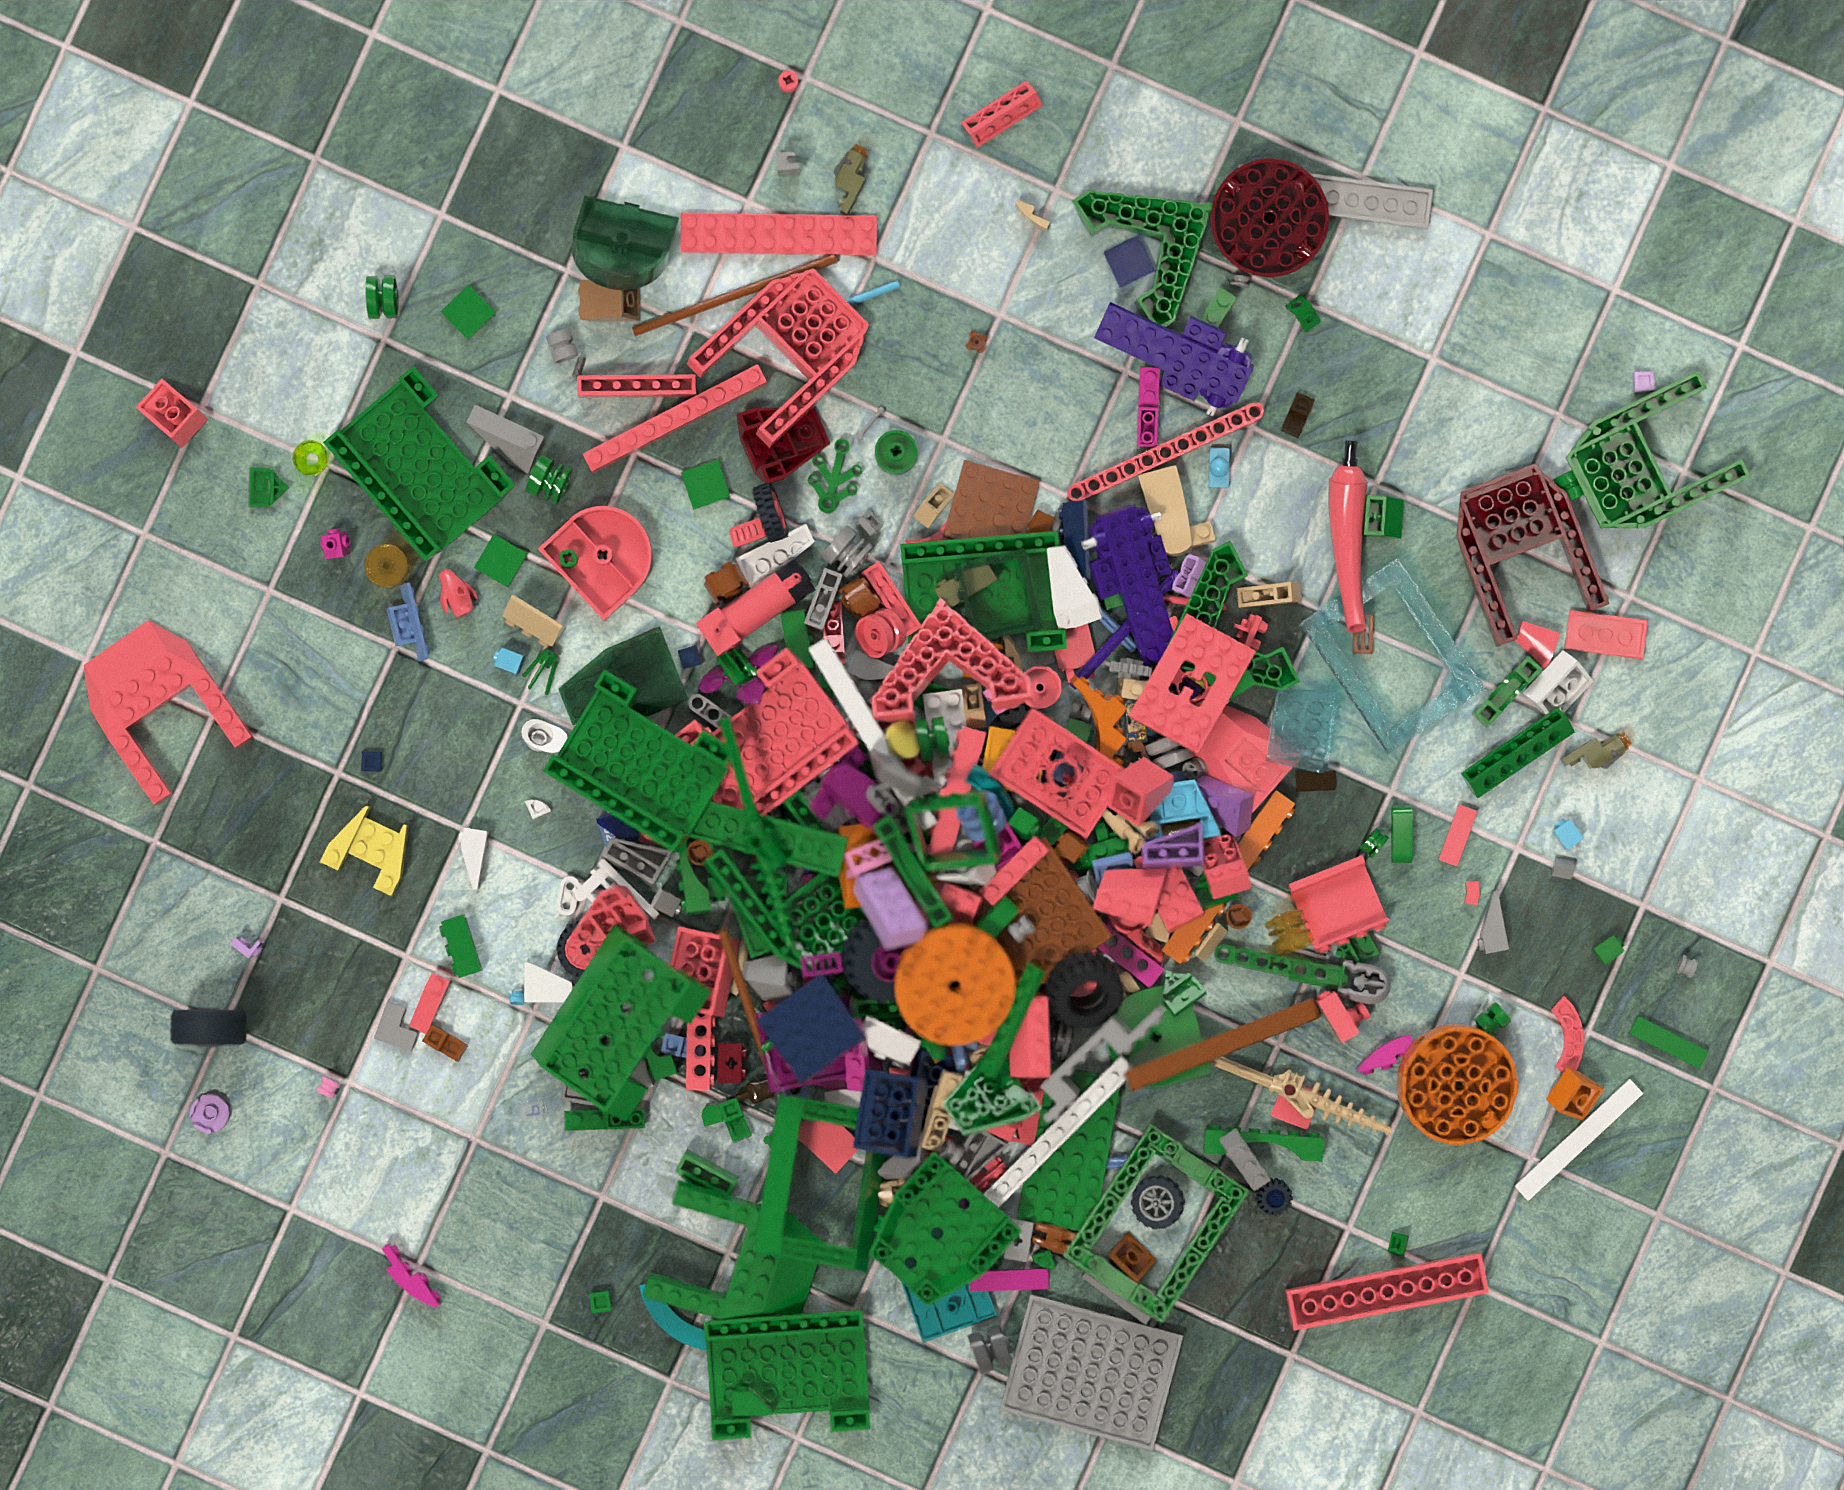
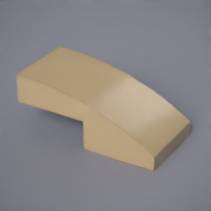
M1017 199L1015 206L1023 217L1034 226L1047 232L1050 222L1033 215L1035 207Z
M1003 632L1005 656L1013 657L1014 665L1023 673L1018 649L1009 634Z

